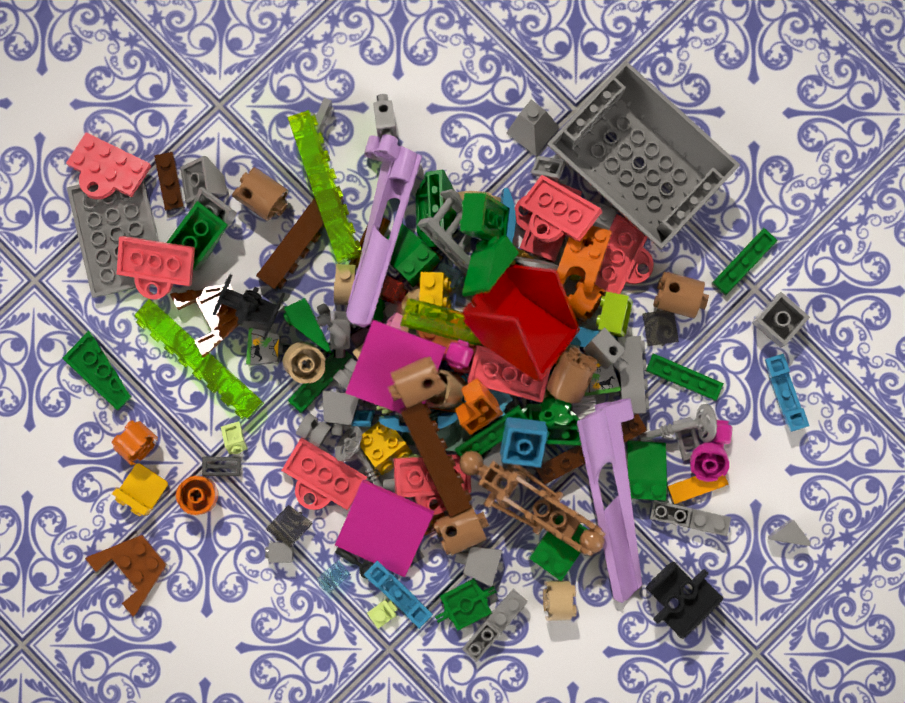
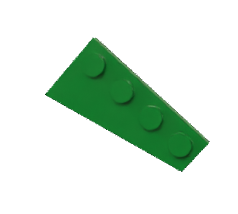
M88 330L62 359L119 411L132 396L93 334Z

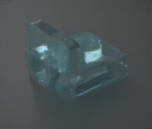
M440 262L438 269L446 274L450 280L454 277L450 288L456 291L457 287L460 288L464 282V274L460 270Z
M338 560L323 572L317 580L324 591L331 593L351 574Z

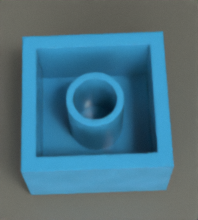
M507 417L500 448L502 463L541 467L548 434L546 423L543 421Z

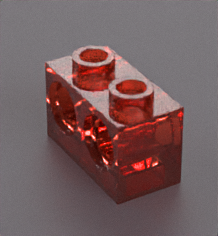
M385 276L379 298L398 306L399 302H402L407 295L405 284Z

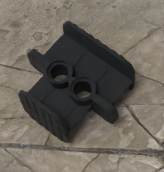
M230 274L224 283L212 315H216L221 304L236 309L235 316L239 318L237 324L242 325L244 321L254 320L266 325L267 329L263 336V340H266L285 293H282L277 305L261 299V295L258 293L259 288L254 287L253 290H245L243 295L228 289L233 276Z
M673 561L662 569L645 588L664 607L653 620L657 624L663 620L681 639L686 638L723 601L724 597L705 580L709 574L705 569L691 579ZM687 584L692 586V592L689 595H685L683 592V588ZM677 598L679 601L678 606L674 609L670 608V600Z

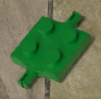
M473 578L440 595L445 611L435 616L438 619V624L449 618L454 623L457 631L491 614L487 597L497 593L496 590H493L495 589L494 586L483 591Z

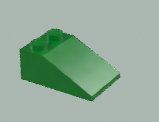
M464 193L462 218L459 223L461 232L485 241L495 236L507 235L509 208L487 193Z
M197 201L166 243L195 247L193 271L200 270L211 255L228 224Z
M402 223L389 264L414 288L420 282L421 272H430L440 262V259L424 241Z
M506 235L501 237L495 236L490 240H481L477 243L476 249L471 254L462 292L464 297L489 291L517 257L519 252Z
M306 298L284 307L286 313L283 316L289 326L293 325L296 330L329 355L333 353Z
M627 441L626 464L631 499L666 501V443Z
M562 515L557 516L555 519L556 525H560L564 521ZM580 524L571 539L580 545V537L588 529ZM546 531L528 558L562 581L581 552Z

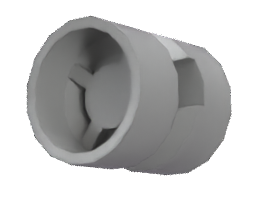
M352 358L345 363L344 370H339L333 376L345 389H347L357 363Z
M308 413L299 425L296 434L303 439L309 438V442L319 448L332 427L323 421L319 423L317 417Z

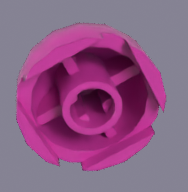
M706 442L693 450L690 457V468L699 480L706 482L716 481L718 477L722 475L724 477L729 470V457L725 449L720 445Z

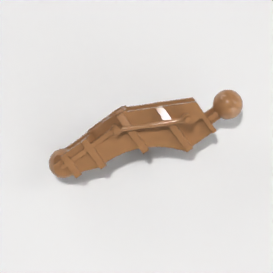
M468 451L461 456L459 461L461 471L469 476L480 475L482 478L478 484L491 492L484 502V506L487 508L492 506L533 527L532 531L535 534L539 535L544 528L584 555L588 554L592 557L593 553H597L603 548L606 533L601 531L602 528L561 503L560 501L564 496L562 492L557 491L555 493L521 465L509 464L505 469L495 461H492L490 466L487 467L484 465V460L478 452ZM527 477L545 490L539 491L527 483ZM507 479V486L501 489L500 482ZM518 483L544 498L534 504V514H531L509 499ZM512 505L513 507L524 513L526 519L518 516L516 513L508 510L507 508H509ZM547 505V512L541 515L539 513L540 507ZM562 515L564 517L563 523L556 525V517ZM583 523L591 529L585 530L582 533L579 545L571 538L579 525Z

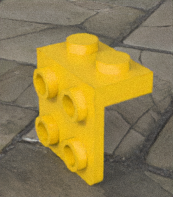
M421 272L420 312H440L443 316H448V311H451L452 307L451 300H449V292H452V281L449 280L446 274L441 272Z
M379 422L362 434L360 447L381 475L390 472L394 468V458H406L412 453V450L396 430L388 428Z
M137 463L121 487L115 488L112 495L116 497L114 500L123 506L127 504L132 507L131 511L137 516H147L168 487V482L144 465Z

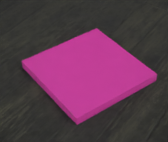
M373 320L345 393L401 413L399 409L405 407L402 398L396 401L393 400L388 387L395 383L390 373L429 356L438 371L447 347Z
M363 479L335 546L372 563L378 560L386 569L405 577L434 511Z

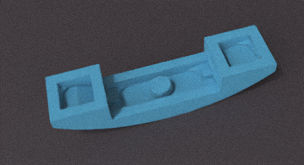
M504 188L501 191V203L509 208L506 236L512 242L516 225L515 206L509 189Z
M784 353L765 359L776 400L790 432L809 427L804 408H801L789 375L790 369Z
M456 412L437 413L438 421L436 423L438 428L441 429L458 420ZM399 415L379 416L380 424L397 431L410 433L405 422L399 423Z
M378 560L364 573V576L379 588L419 629L433 615Z

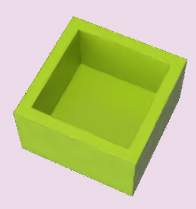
M606 292L600 302L602 313L598 315L596 321L598 330L601 331L605 327L612 336L626 337L633 305L632 299L627 295Z

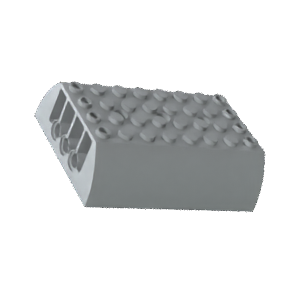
M627 61L614 72L547 143L549 148L660 250L740 166L733 157ZM613 133L616 136V140L608 142L605 137L606 134ZM636 158H640L643 160L644 166L637 168L634 166L633 161ZM663 184H669L672 191L668 194L664 193L661 187Z

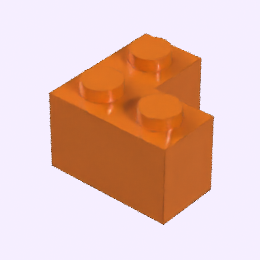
M478 378L461 388L466 402L455 408L461 426L470 435L503 415L496 397Z

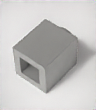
M294 542L269 543V547L265 548V558H269V563L294 562Z

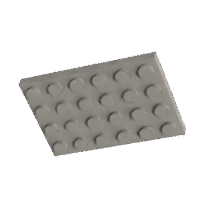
M143 179L132 198L115 190L107 198L92 199L85 195L79 184L67 187L92 298L136 288L134 277L116 275L118 245L120 236L159 241L145 180ZM92 185L89 191L95 192L98 189V185Z

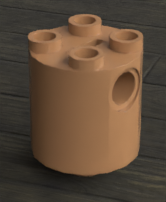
M255 167L250 170L249 174L247 172L243 174L240 179L242 184L232 194V197L266 221H269L275 214L281 216L288 206V203H286L288 189Z
M663 272L662 278L658 282L657 289L659 291L655 296L653 307L694 319L699 308L705 310L708 303L709 295L703 293L705 282L670 272Z
M576 347L564 350L548 380L547 390L556 400L560 399L568 403L581 402L597 369L596 358L580 353L581 351Z
M430 356L423 357L390 373L395 384L389 386L388 389L394 401L402 398L406 409L446 390Z
M472 505L471 508L452 517L450 515L442 517L433 524L439 538L442 536L444 538L441 543L447 555L451 554L452 556L487 540L483 528L488 527L489 523L484 512L476 515ZM451 531L457 532L454 537L448 536Z

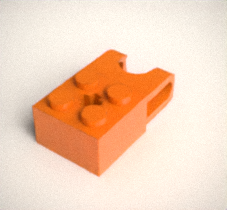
M592 225L580 242L569 236L557 269L562 284L565 283L568 276L579 275L584 280L583 291L592 293L612 231Z

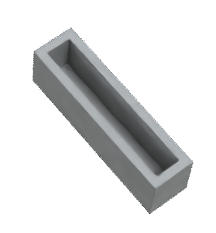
M641 336L618 337L616 340L625 349L621 357L628 363L621 372L618 371L621 390L619 392L620 400L630 398L633 414H645L646 409H649V399L645 398L648 382L647 379H644L643 371H646V360L642 358V352H645L644 340L641 341Z

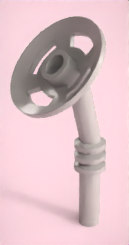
M702 404L697 410L695 420L674 425L670 423L664 425V427L660 426L659 429L640 434V439L645 441L659 436L666 437V435H674V432L696 428L703 442H711L715 438L717 431L715 412L709 404Z
M357 426L351 427L343 434L337 444L335 451L336 459L344 462L353 454H357L366 468L365 472L368 473L367 477H370L369 481L382 487L379 480L380 476L377 475L378 471H375L376 468L373 467L360 447L362 439L361 429ZM356 433V437L349 438L350 436Z

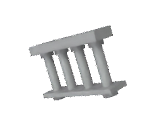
M450 189L440 193L446 201L433 218L421 219L417 226L466 276L470 257L465 253L464 249L473 237L465 234L459 244L452 239V235L459 227L460 219L462 218L463 200L458 192ZM450 207H452L458 215L445 232L439 222Z

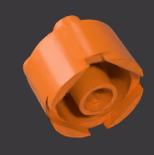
M581 278L575 286L576 291L574 295L570 294L568 300L576 318L587 323V318L591 319L601 302L599 298L605 296L606 291L596 284L592 293L583 291L584 280Z
M131 420L126 424L123 433L115 436L111 443L114 445L113 449L130 465H135V460L139 459L141 461L151 452L155 446L153 441L154 439L158 440V437L141 421L134 422Z
M190 476L178 486L176 500L181 509L188 514H205L215 507L218 501V489L216 484L207 477ZM199 490L201 498H198L197 500V498L194 497L193 494L197 493Z

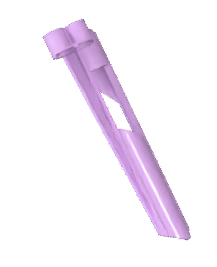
M388 134L382 135L381 138L369 136L364 151L365 157L382 162L361 257L346 310V316L349 321L362 328L367 327L372 322L422 159L421 155L412 150L398 146V139ZM397 198L400 200V204L388 240L379 232V228L388 200Z
M630 398L594 405L595 412L577 421L598 525L602 528L601 531L606 533L603 549L614 600L621 603L628 600L642 586L621 422L634 418ZM611 462L618 496L604 510L598 478L604 464Z

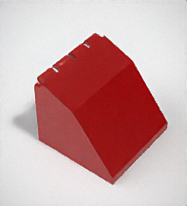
M510 264L489 291L476 294L462 311V315L465 317L463 321L484 346L536 381H542L580 331L558 272L555 269Z

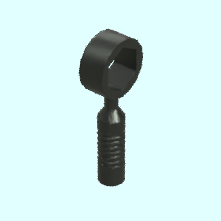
M338 547L335 553L351 564L358 565L360 567V575L368 579L362 573L363 566L366 564L372 566L374 563L366 561L362 564L355 556Z

